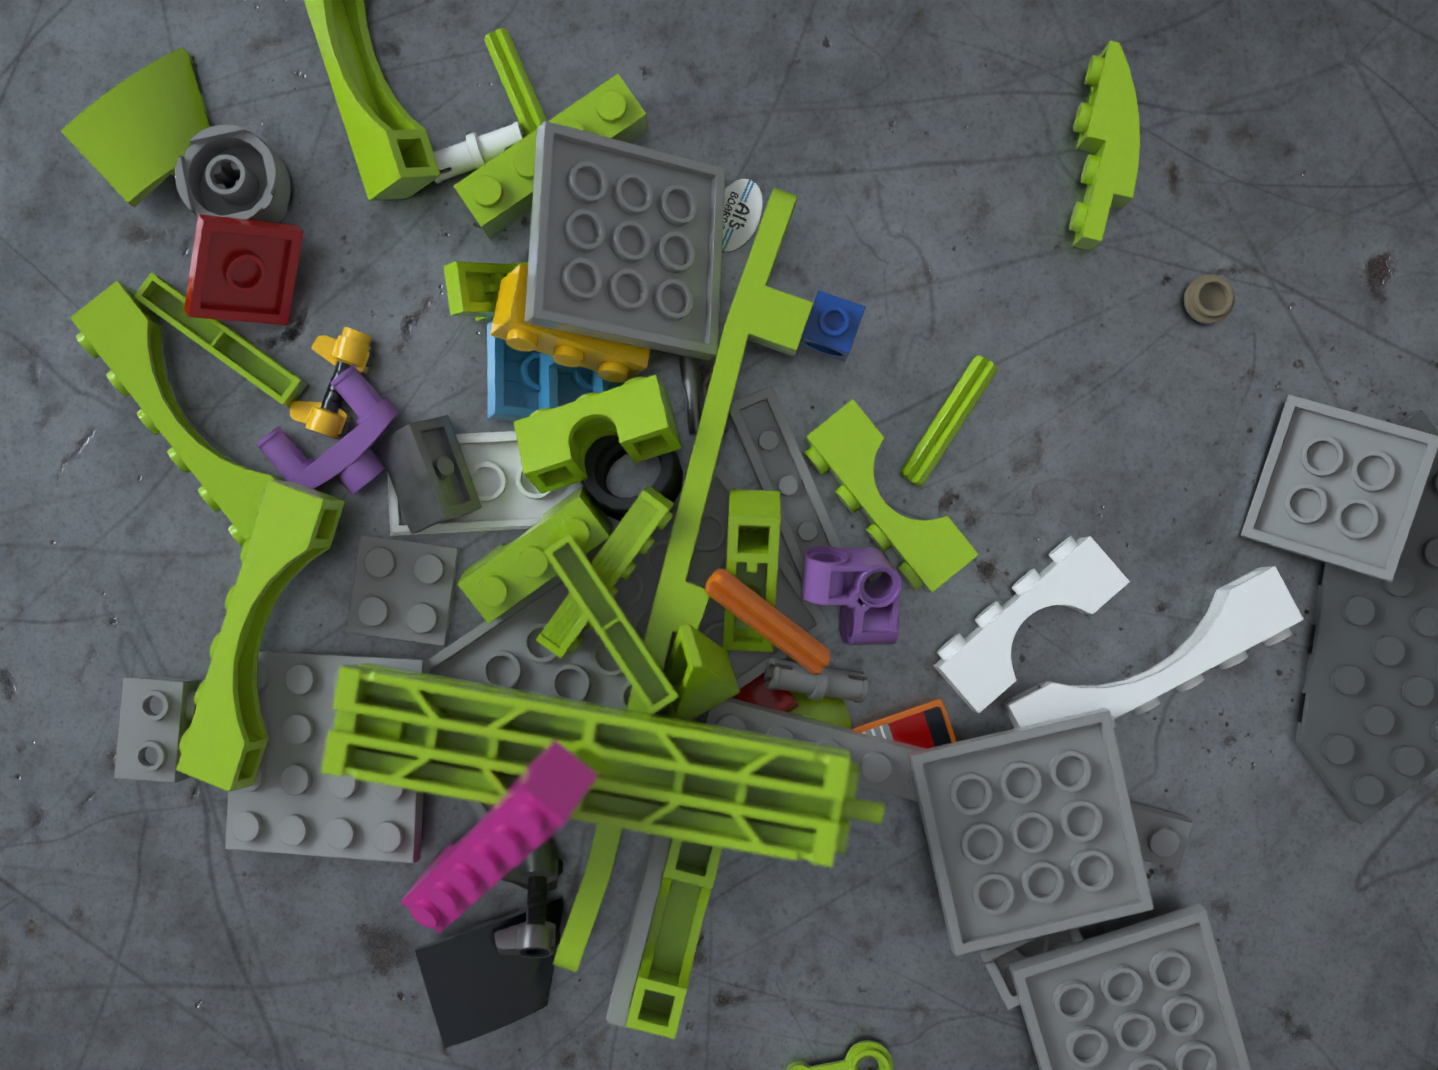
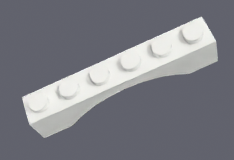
M1276 566L1259 567L1217 589L1207 613L1193 634L1172 655L1151 669L1125 680L1100 685H1066L1044 680L1005 700L1001 704L1014 729L1102 708L1110 710L1113 727L1115 728L1117 724L1114 719L1129 711H1132L1133 715L1136 716L1155 708L1161 703L1158 696L1175 688L1179 693L1202 683L1205 680L1202 673L1217 665L1223 670L1241 663L1249 657L1246 652L1247 649L1263 642L1265 647L1271 646L1292 635L1289 627L1304 619Z

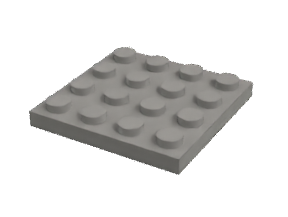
M544 121L537 128L525 323L703 360H710L716 357L719 335L725 168Z
M259 651L257 689L261 715L269 739L254 785L228 792L225 849L403 863L420 861L424 792L357 780L353 776L341 777L321 773L328 730L333 729L336 709H332L340 666H357V664L373 663L388 666L389 668L429 673L430 660Z
M1106 708L908 753L951 950L955 956L1154 910L1110 710Z
M1200 903L1008 964L1040 1070H1251L1208 913Z

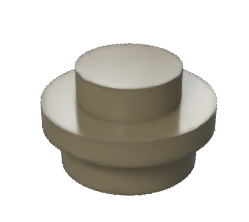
M1207 274L1196 278L1189 284L1185 291L1184 304L1188 314L1194 320L1203 324H1214L1225 319L1231 313L1235 304V294L1227 280L1218 275Z

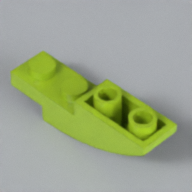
M1109 41L1099 56L1093 55L1090 60L1085 77V84L1092 86L1088 103L1081 102L1073 126V131L1080 133L1077 149L1095 153V155L1089 154L1085 161L1081 175V183L1087 184L1084 202L1077 201L1069 225V230L1076 232L1073 247L1092 251L1102 242L1110 207L1122 209L1133 199L1139 167L1140 119L1136 90L1122 47L1119 42Z

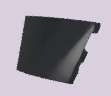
M563 895L547 900L546 921L554 923L558 932L565 904ZM527 907L519 909L517 913L469 927L466 932L418 946L415 950L444 1049L500 1029L548 1005L554 967L553 962L557 947L552 955L544 958L502 955L496 947L495 932L526 922Z

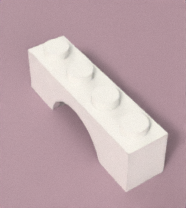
M1072 536L1065 539L1050 552L1049 556L1053 560L1051 564L1040 573L1032 569L1023 575L1011 587L1016 592L1013 597L1002 606L997 601L993 602L974 619L979 625L965 638L958 633L937 651L941 659L933 666L972 711L980 713L1017 681L1011 661L1012 643L1017 630L1030 615L1042 608L1053 605L1068 607L1081 614L1093 615L1130 582L1091 536L1079 538L1077 541Z

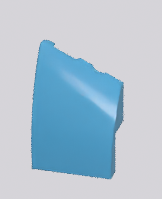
M493 320L487 324L488 419L517 421L529 417L536 410L543 408L553 409L574 402L584 394L601 393L622 386L625 383L603 380L598 376V372L581 366L566 367L559 365L553 361L552 356L535 350L519 351L513 349L506 344V340L490 335Z

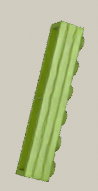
M151 272L133 296L280 404L290 408L291 402L296 401L308 385L307 382L221 320L188 317L184 311L186 295L158 275Z
M649 485L641 492L591 562L613 598L619 591L615 587L619 579L622 577L624 580H627L637 565L633 562L639 552L645 555L655 542L651 535L658 527L663 530L673 517V514L669 512L674 505L673 502ZM571 593L568 594L536 639L537 642L559 658H562L567 651L573 654L584 640L579 635L585 626L590 630L593 627Z
M572 534L566 535L543 551L651 715L679 697Z

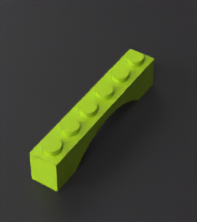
M304 0L368 200H391L411 197L441 175L426 129L407 113L397 101L384 79L374 54L367 27L364 0Z
M116 281L70 317L81 331L76 335V338L92 357L97 359L100 356L111 369L106 374L111 384L123 396L131 395L141 407L137 412L141 422L153 434L158 435L161 433L171 445V448L167 450L169 457L184 473L187 474L191 471L202 484L198 489L202 499L215 512L219 510L224 512L232 522V525L228 528L230 534L243 547L245 541L251 536L257 519L256 503L260 493L267 487L269 480L283 481L284 478L256 472L235 463L213 448L192 426L179 406L168 379L164 357L163 325L148 307L133 297L136 293L134 289Z
M269 480L267 487L260 493L256 503L257 519L252 534L245 541L241 549L240 560L242 566L236 584L231 587L225 600L227 613L221 631L215 636L210 647L209 654L212 660L206 678L199 685L195 694L194 704L197 707L191 725L183 734L179 744L181 757L176 769L177 771L228 792L254 785L269 739L261 715L257 689L258 655L264 629L276 602L291 580L312 560L330 549L345 500L293 481Z

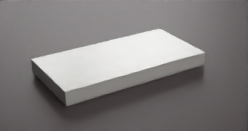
M515 431L455 434L482 508L467 515L439 522L421 532L412 534L409 531L387 471L390 536L530 529L542 518L543 513L582 485L586 488L585 480L541 494L523 473Z

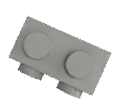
M147 675L123 677L114 778L171 783L190 778L189 775L176 769L181 757L179 752L181 738L190 727L197 707L194 704V698L198 689V679Z

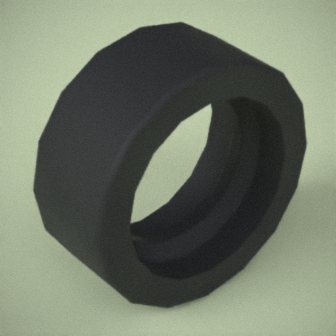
M609 435L597 439L585 457V469L588 478L585 479L587 491L609 517L621 522L639 495L631 498H619L609 491L606 484L607 474L613 463L624 454H627L620 444L619 437ZM675 451L657 456L661 464V471L651 487L674 503L681 491L683 470L678 455Z

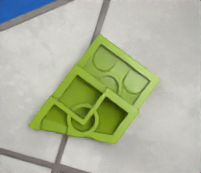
M183 47L166 54L123 80L82 111L61 130L63 135L106 181L134 208L169 175L172 174L175 177L179 156L183 157L185 151L191 145L189 141L198 132L210 127L206 115L205 101L202 93L199 91L193 71L192 57Z

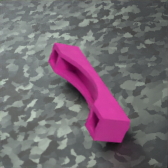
M554 740L456 844L451 841L432 859L400 903L410 910L412 917L419 924L427 928H433L440 934L567 821L598 775Z

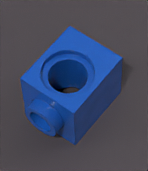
M818 290L799 346L845 362L850 353L865 306Z

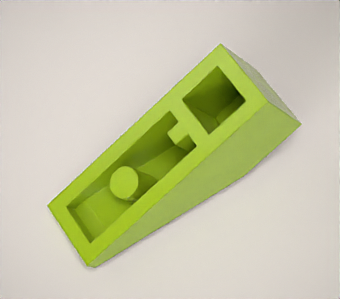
M730 489L726 571L775 607L781 523L780 491ZM726 608L724 609L723 648L725 650L773 652V644Z

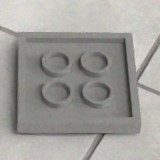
M1289 394L1245 520L1241 537L1391 583L1438 450V436Z

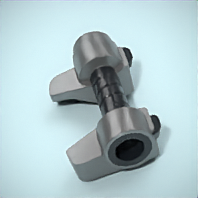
M544 841L501 879L528 890L526 922L496 931L494 934L497 950L502 955L544 958L552 955L555 952V948L560 944V932L556 931L554 923L546 921L545 916L547 914V892L557 888L558 876L563 872V862L561 859L556 858L554 845L550 842Z

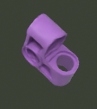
M814 546L808 548L804 555L801 601L806 600L818 605H842L840 611V632L842 641L845 644H895L899 634V605L902 580L887 555L879 548L874 547L837 548L832 546ZM882 571V575L874 582H865L869 575Z

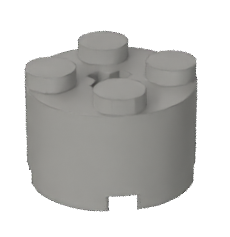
M226 124L208 127L198 132L189 141L191 145L187 148L183 157L179 156L177 161L175 182L183 203L196 216L203 214L274 223L281 222L285 218L291 192L289 174L283 161L262 139L241 127ZM240 175V179L235 182V176Z

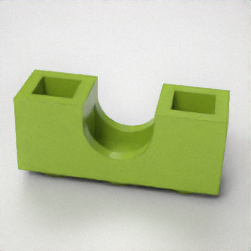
M656 374L649 377H635L626 381L622 386L601 393H587L580 396L574 402L553 409H539L531 413L529 417L514 421L523 473L541 494L588 479L585 469L586 452L592 443L604 436H618L620 444L634 463L682 448L670 397Z
M582 485L543 513L542 518L520 537L507 545L503 542L465 569L457 585L489 624L558 574L543 551L571 533L586 555L610 537L612 523Z

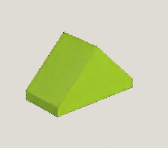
M680 625L664 671L665 676L679 697L667 704L666 709L669 717L692 720L740 693L728 652L692 625Z

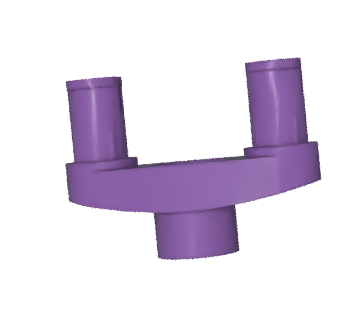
M355 365L347 368L330 384L357 414L359 419L356 422L359 425L315 460L312 457L308 460L281 426L273 429L256 443V446L260 448L285 478L283 481H293L314 489L336 476L350 494L353 495L386 469V466L373 452L371 447L392 425L400 412L388 397L384 399L380 397Z

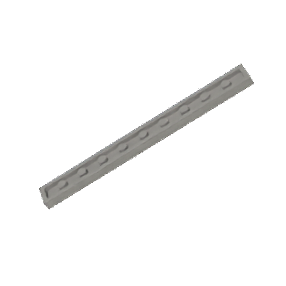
M729 698L707 711L704 721L707 724L807 741L822 746L849 749L850 762L858 763V787L918 802L908 753L924 750L925 748L853 731L849 728L734 698ZM1130 802L1143 860L1179 869L1194 823L1186 816Z

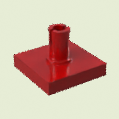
M198 214L184 307L188 317L288 325L304 231L298 225Z

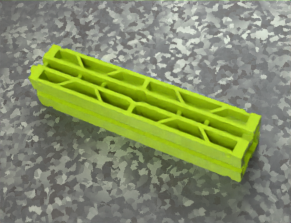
M373 663L357 664V666H340L332 709H336L333 729L328 730L321 773L341 777L353 776L357 780L495 805L527 767L556 740L598 775L568 819L797 861L802 859L810 861L812 864L828 867L833 866L835 853L845 855L850 829L849 819L882 825L885 803L855 798L859 768L858 763L850 762V750L846 748L822 746L807 741L657 714L651 715V713L407 669L389 668L388 666Z

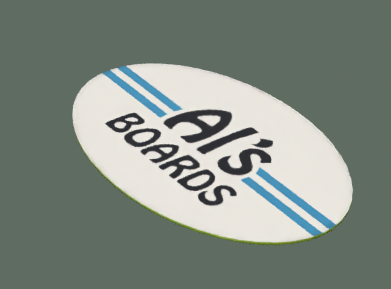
M740 179L724 189L722 252H731L743 246L758 226L763 200L760 188L752 180Z

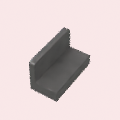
M448 415L409 423L379 441L380 452L409 531L412 534L421 532L439 522L467 515L482 508Z

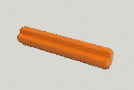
M719 568L709 577L705 584L707 595L810 673L819 674L828 666L831 661V652L827 647L728 571Z

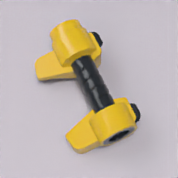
M348 327L343 328L342 334L338 335L337 339L326 335L318 336L311 346L312 350L335 366L334 373L330 379L331 382L352 365H355L362 375H366L374 359V354L370 351L371 347L369 346L372 337ZM329 382L322 402H291L290 417L295 421L306 424V429L337 440L339 436H344L347 433L351 415L342 409L344 399L330 384L331 382Z

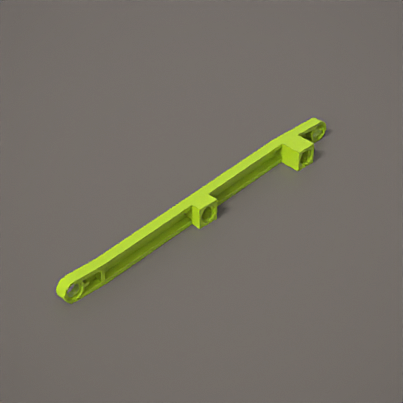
M775 187L769 198L724 325L644 639L645 646L662 671L665 668L673 632L678 633L680 625L688 624L698 630L710 597L706 594L704 587L687 582V577L747 342L750 341L795 357L813 306V302L767 286L798 195ZM632 686L627 709L650 713ZM597 824L585 874L553 962L555 966L575 973L578 971L613 872L623 833L622 828Z

